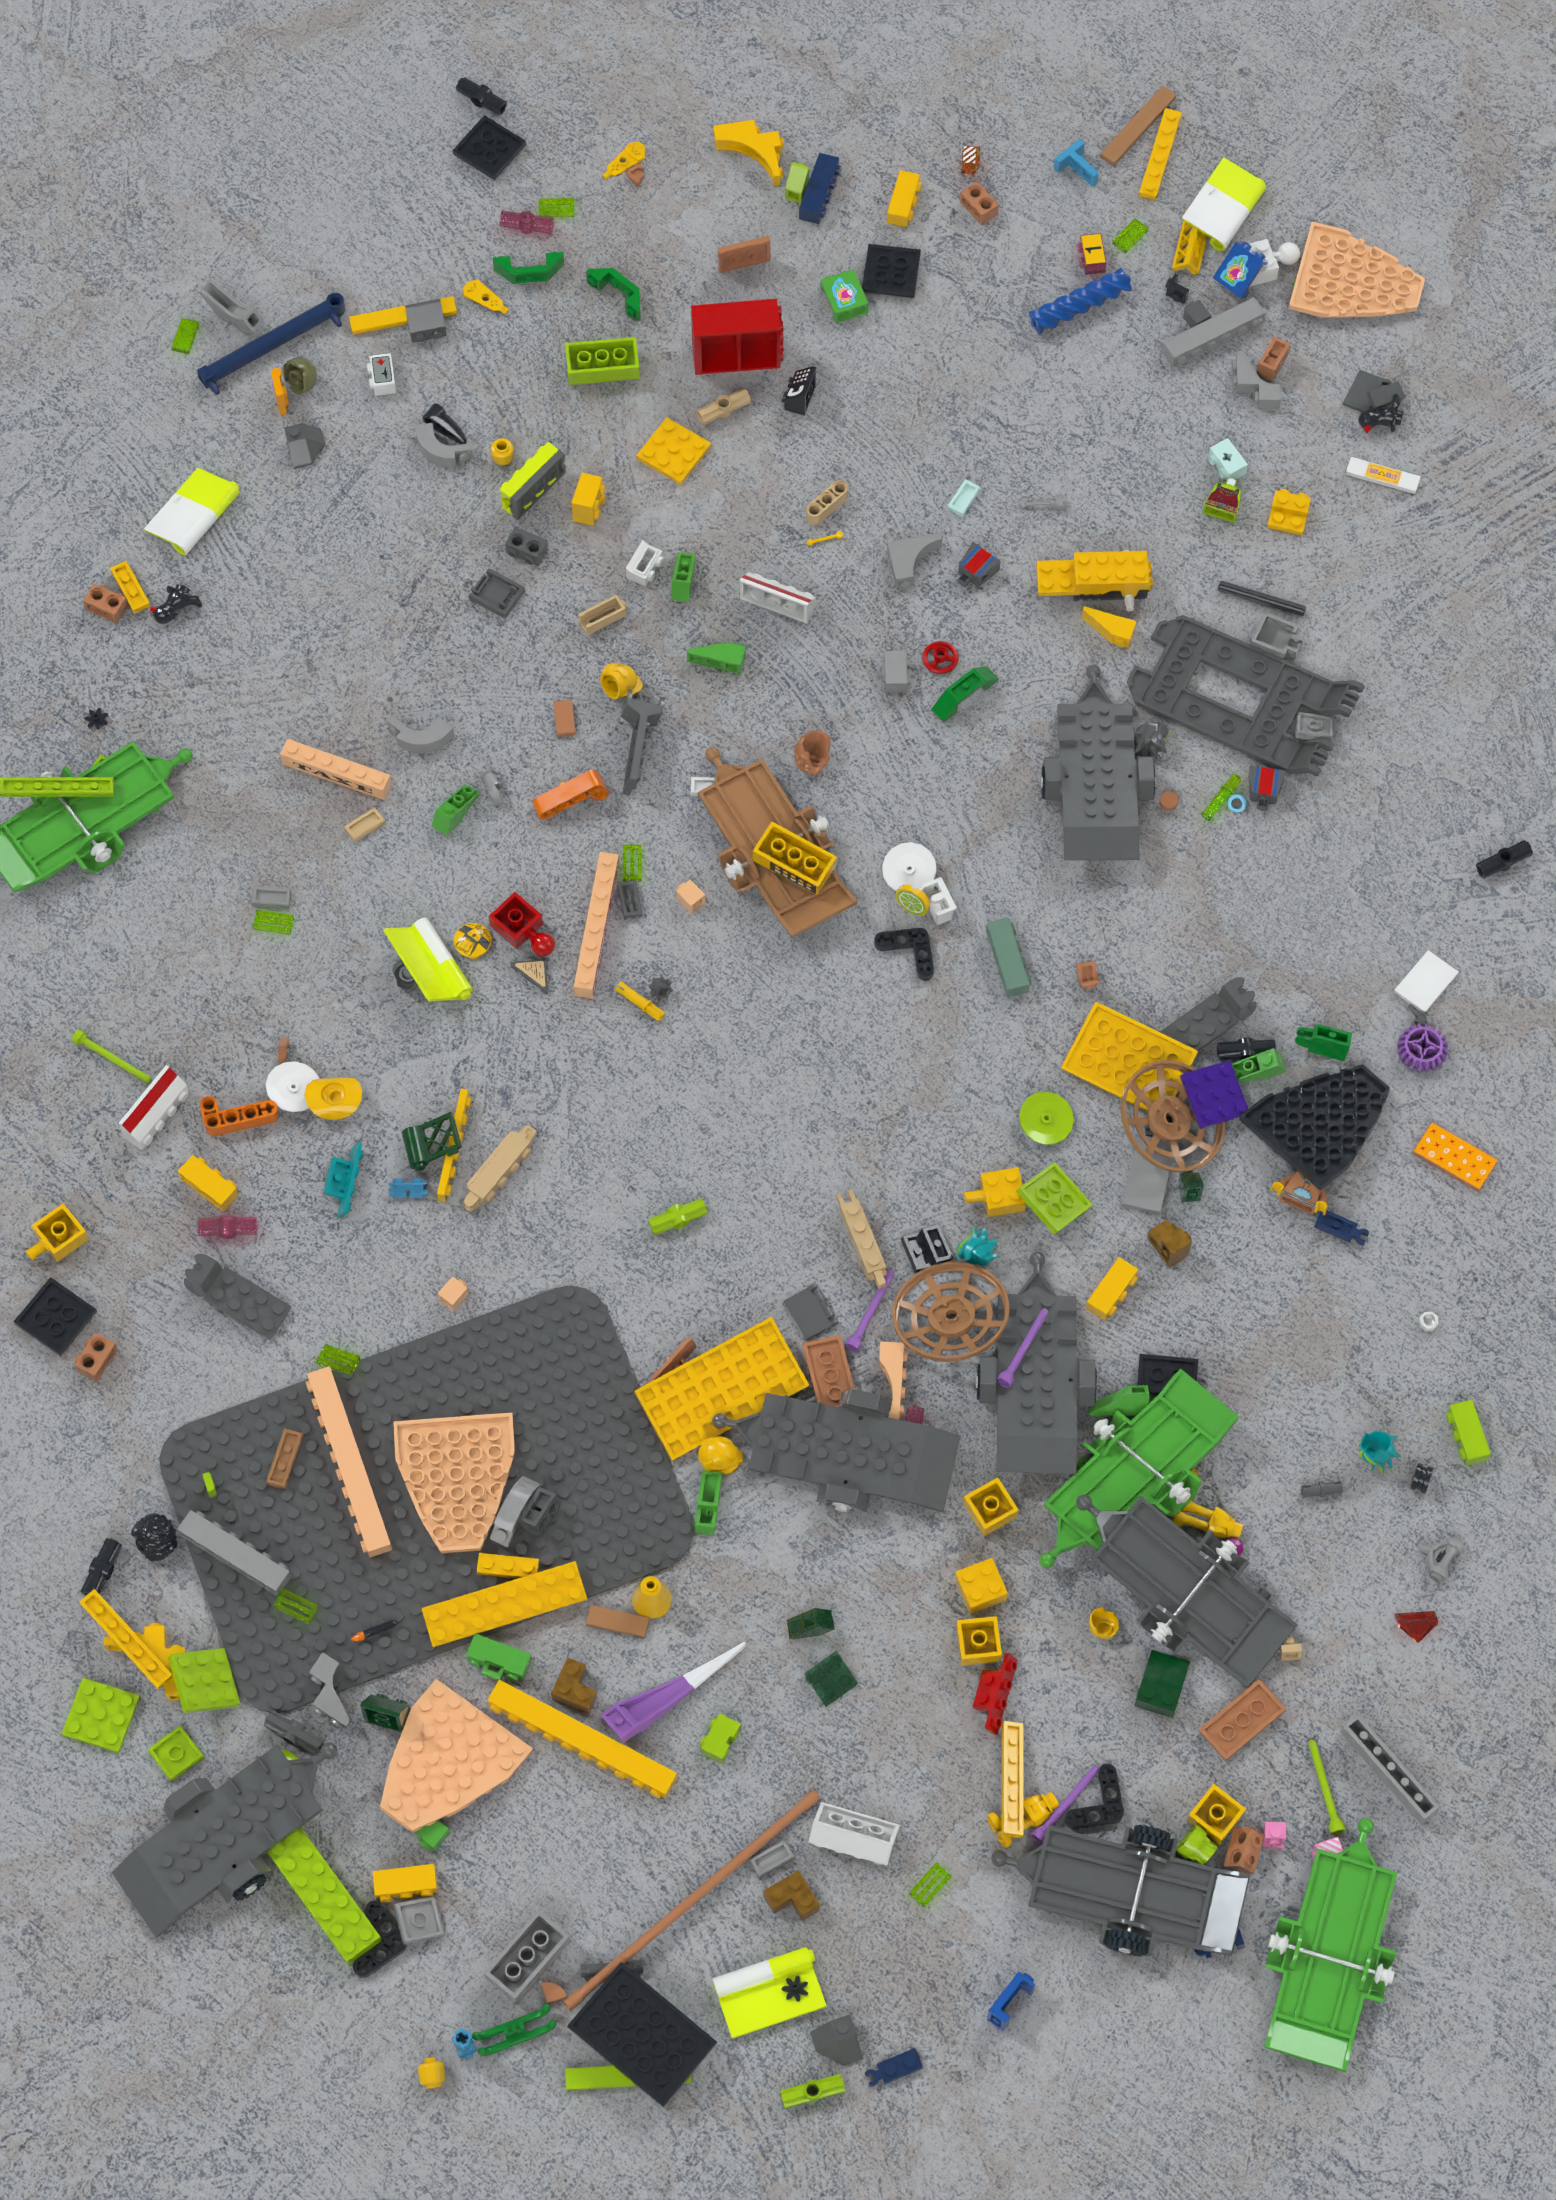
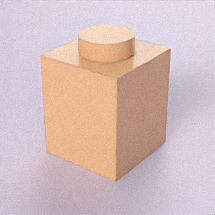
M689 880L678 886L676 899L692 914L705 903V894Z
M452 1277L437 1293L439 1301L454 1312L469 1295L468 1285L463 1280H457Z

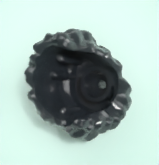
M150 1513L142 1517L140 1521H137L132 1528L131 1535L135 1537L138 1550L149 1561L164 1560L177 1547V1536L175 1535L177 1530L172 1525V1521L168 1520L165 1515Z

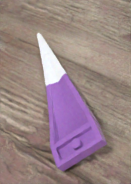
M746 1642L737 1645L724 1654L676 1679L616 1703L601 1714L603 1721L623 1743L638 1732H644L747 1646Z

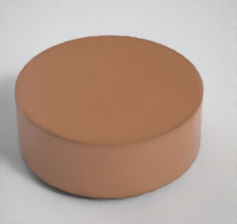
M1164 792L1160 797V806L1166 811H1172L1178 806L1179 798L1174 792Z

